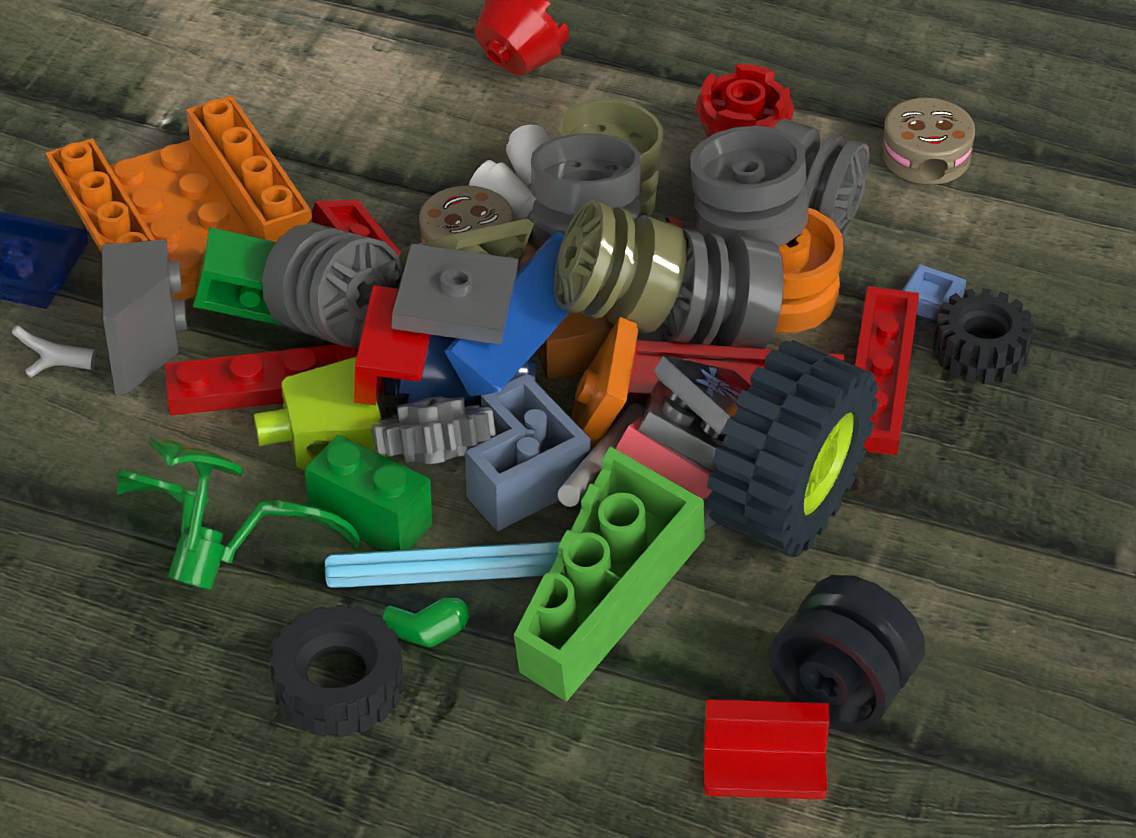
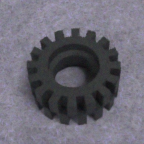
M982 288L981 295L976 296L973 289L964 290L963 299L955 293L949 297V303L943 302L940 306L933 351L935 356H939L938 363L942 368L950 365L949 374L957 378L964 372L966 373V382L975 383L976 376L983 377L984 384H993L995 376H998L1001 382L1010 380L1011 372L1018 375L1022 371L1023 364L1026 365L1030 350L1033 333L1032 315L1029 310L1022 311L1023 303L1018 299L1008 303L1009 294L1000 291L996 298L990 296L991 289ZM983 333L991 335L996 338L982 339L972 336L970 334Z

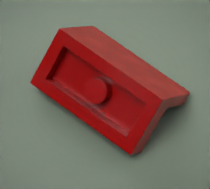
M373 285L355 362L354 403L376 406L382 377L415 382L422 379L431 334L392 329V313L399 289Z
M706 700L704 793L708 796L824 799L827 792L826 746L829 730V703Z

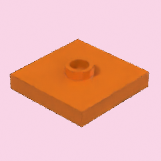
M619 317L577 384L571 419L590 438V452L605 435L627 400L638 328L637 323Z

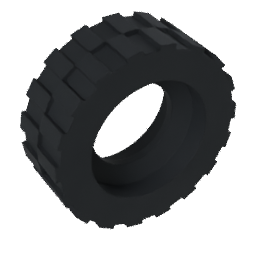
M336 605L333 608H325V606L315 608L313 612L308 614L302 613L295 617L294 622L288 626L285 625L279 631L277 641H273L271 646L272 658L269 659L274 700L276 705H280L281 714L287 720L291 719L295 722V727L303 731L307 729L315 732V735L325 737L327 734L343 737L357 731L362 733L371 729V725L385 720L388 717V712L392 708L395 709L400 701L399 691H403L401 645L398 644L397 634L393 628L389 629L387 627L386 621L378 615L375 617L369 614L366 609L359 607L357 609L347 608V605ZM335 653L356 655L361 657L366 665V673L362 680L340 688H326L313 684L308 678L307 670L312 661Z

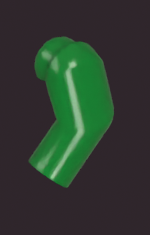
M452 597L440 599L417 613L389 605L382 618L386 621L389 629H394L397 638L424 647H435L456 635L465 627L469 619V609L464 601Z

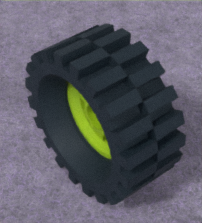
M786 340L780 343L778 351L773 349L765 358L764 368L757 366L750 376L751 386L748 391H741L735 402L738 409L733 419H727L722 431L726 436L723 445L716 448L712 462L717 464V467L709 475L707 485L708 489L713 490L706 499L707 508L711 510L709 514L711 520L790 557L800 556L802 550H809L814 545L816 534L821 535L827 528L830 515L836 516L842 505L841 497L845 490H850L855 480V477L852 475L857 463H862L867 450L863 446L865 440L871 436L875 423L870 421L878 407V399L874 398L879 390L878 382L874 381L876 376L869 371L795 340L791 342Z

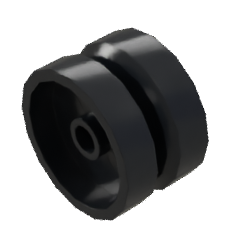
M831 575L815 584L802 601L797 613L788 619L775 636L769 648L770 667L780 687L794 702L829 703V724L841 729L863 730L878 724L893 703L900 689L906 685L925 656V639L915 617L897 597L876 583L854 575Z

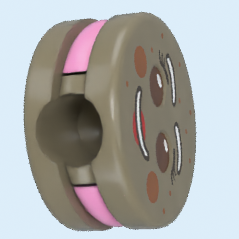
M924 97L903 101L888 112L884 123L881 155L885 165L894 174L910 182L933 185L953 181L967 171L972 159L975 124L971 116L964 109L946 100Z
M456 186L444 189L431 196L421 208L419 215L420 243L456 233L514 221L512 208L505 198L487 188Z

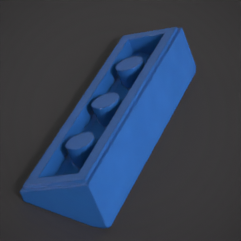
M553 233L517 272L502 345L456 338L444 351L470 397L501 391L570 313L556 305L553 293L554 271L558 252L564 238L562 233Z

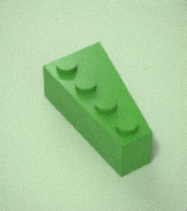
M609 446L601 461L602 469L594 485H589L581 501L582 509L571 531H566L558 546V556L550 572L544 574L514 633L519 673L566 702L705 540L703 499Z

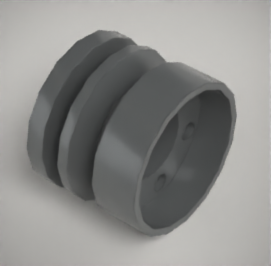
M782 119L774 128L795 136L805 147L807 180L805 185L807 187L808 208L815 209L831 219L842 233L843 238L850 227L864 194L870 157L868 145L853 139L845 144V138L833 133L820 148L819 130L788 119Z
M598 133L572 134L547 141L532 153V194L536 198L533 204V238L538 248L553 233L560 232L565 235L576 212L584 203L592 199L604 202L611 206L612 209L620 207L632 213L633 220L640 217L641 202L637 198L640 194V152L633 144L618 137Z
M311 222L295 226L281 236L267 256L262 276L263 299L271 316L283 327L357 349L360 345L373 285L399 289L404 269L397 253L384 241Z
M683 229L687 241V259L684 276L676 301L666 320L661 324L663 336L668 342L687 343L691 341L693 344L708 345L716 337L717 343L720 346L765 349L776 329L783 298V263L778 245L772 240L736 236L730 239L726 245L724 239L718 233L709 232L702 236L698 231Z

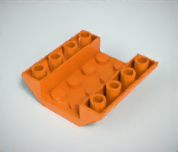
M233 95L221 99H213L207 103L186 109L190 140L168 145L165 148L137 157L123 159L109 165L93 138L71 143L65 147L45 153L46 161L101 253L102 245L167 239L169 261L179 260L181 268L182 292L174 293L175 300H186L195 296L199 264L209 227L277 242L281 236L293 227L307 224L312 219L311 209Z

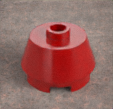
M486 0L474 27V34L484 53L494 64L515 75L522 76L559 58L561 47L569 40V30L566 23H560L557 26L545 11L551 5L548 0Z
M738 64L735 65V73L722 75L718 78L711 73L704 80L701 93L696 100V112L706 137L708 138L715 133L735 127L763 126L774 128L782 119L791 120L794 106L790 98L789 87L784 89L782 85L774 80L775 72L757 65Z

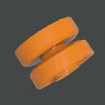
M808 208L809 222L802 233L788 243L778 246L783 263L784 283L782 305L774 333H798L816 328L831 317L838 304L839 272L842 268L843 259L842 233L831 219L815 209Z

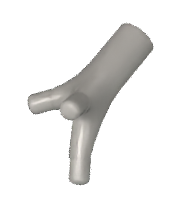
M18 325L12 329V334L40 354V359L25 369L27 376L30 378L42 370L53 366L93 369L95 349L51 342L28 333Z

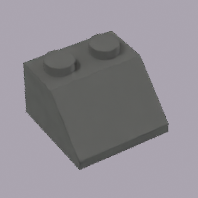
M167 239L102 245L103 322L115 395L128 394L177 355L178 332L187 331L185 300H175L174 293L182 292L180 261H169Z

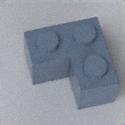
M528 374L508 382L497 393L481 395V407L490 406L493 409L496 436L491 437L489 441H482L483 443L465 451L466 498L497 532L559 501L558 490L590 453V438Z

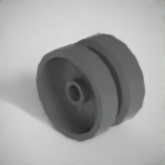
M763 126L735 127L706 138L697 145L690 155L692 190L695 192L696 230L702 236L709 232L718 233L724 239L726 245L730 239L736 236L772 240L775 244L781 246L800 235L809 222L807 187L805 185L807 182L805 147L795 136L780 129Z

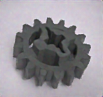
M431 397L410 404L398 405V415H393L389 419H380L378 423L372 424L377 454L387 453V456H393L403 453L405 463L425 462V464L445 462L448 459L465 456V451L470 449V446L477 445V442L489 441L491 437L496 436L493 409L490 406L480 407V405L465 407L463 397Z

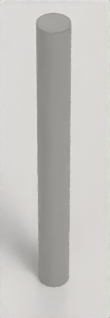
M637 403L629 405L558 490V499L563 505L568 507L575 506L585 495L589 485L594 484L602 469L601 461L609 446L616 449L628 426L643 415L644 407Z

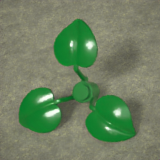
M150 437L148 444L158 451L169 466L184 462L194 463L199 472L196 491L147 472L119 469L116 475L118 481L117 495L135 491H164L183 505L181 535L167 577L212 591L221 561L232 564L236 550L258 521L267 515L291 516L323 525L343 535L355 550L358 549L360 538L355 528L338 515L312 505L274 499L259 502L227 546L221 545L223 533L201 526L205 504L208 505L210 498L206 496L211 468L240 477L242 476L243 468L214 452L196 447L189 448L170 439Z

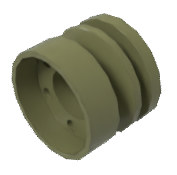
M589 100L570 107L559 120L558 137L572 134L596 133L609 135L633 144L640 152V194L637 198L641 202L640 217L643 215L650 216L655 208L658 169L663 139V128L657 117L645 108L623 100Z
M594 199L584 203L570 222L558 252L553 287L556 305L562 310L571 313L581 312L586 317L592 319L603 317L606 314L607 320L613 325L616 324L619 317L637 323L638 332L643 334L656 331L671 311L683 281L687 259V241L683 229L677 225L645 215L633 220L632 213L620 207L612 209L608 204Z

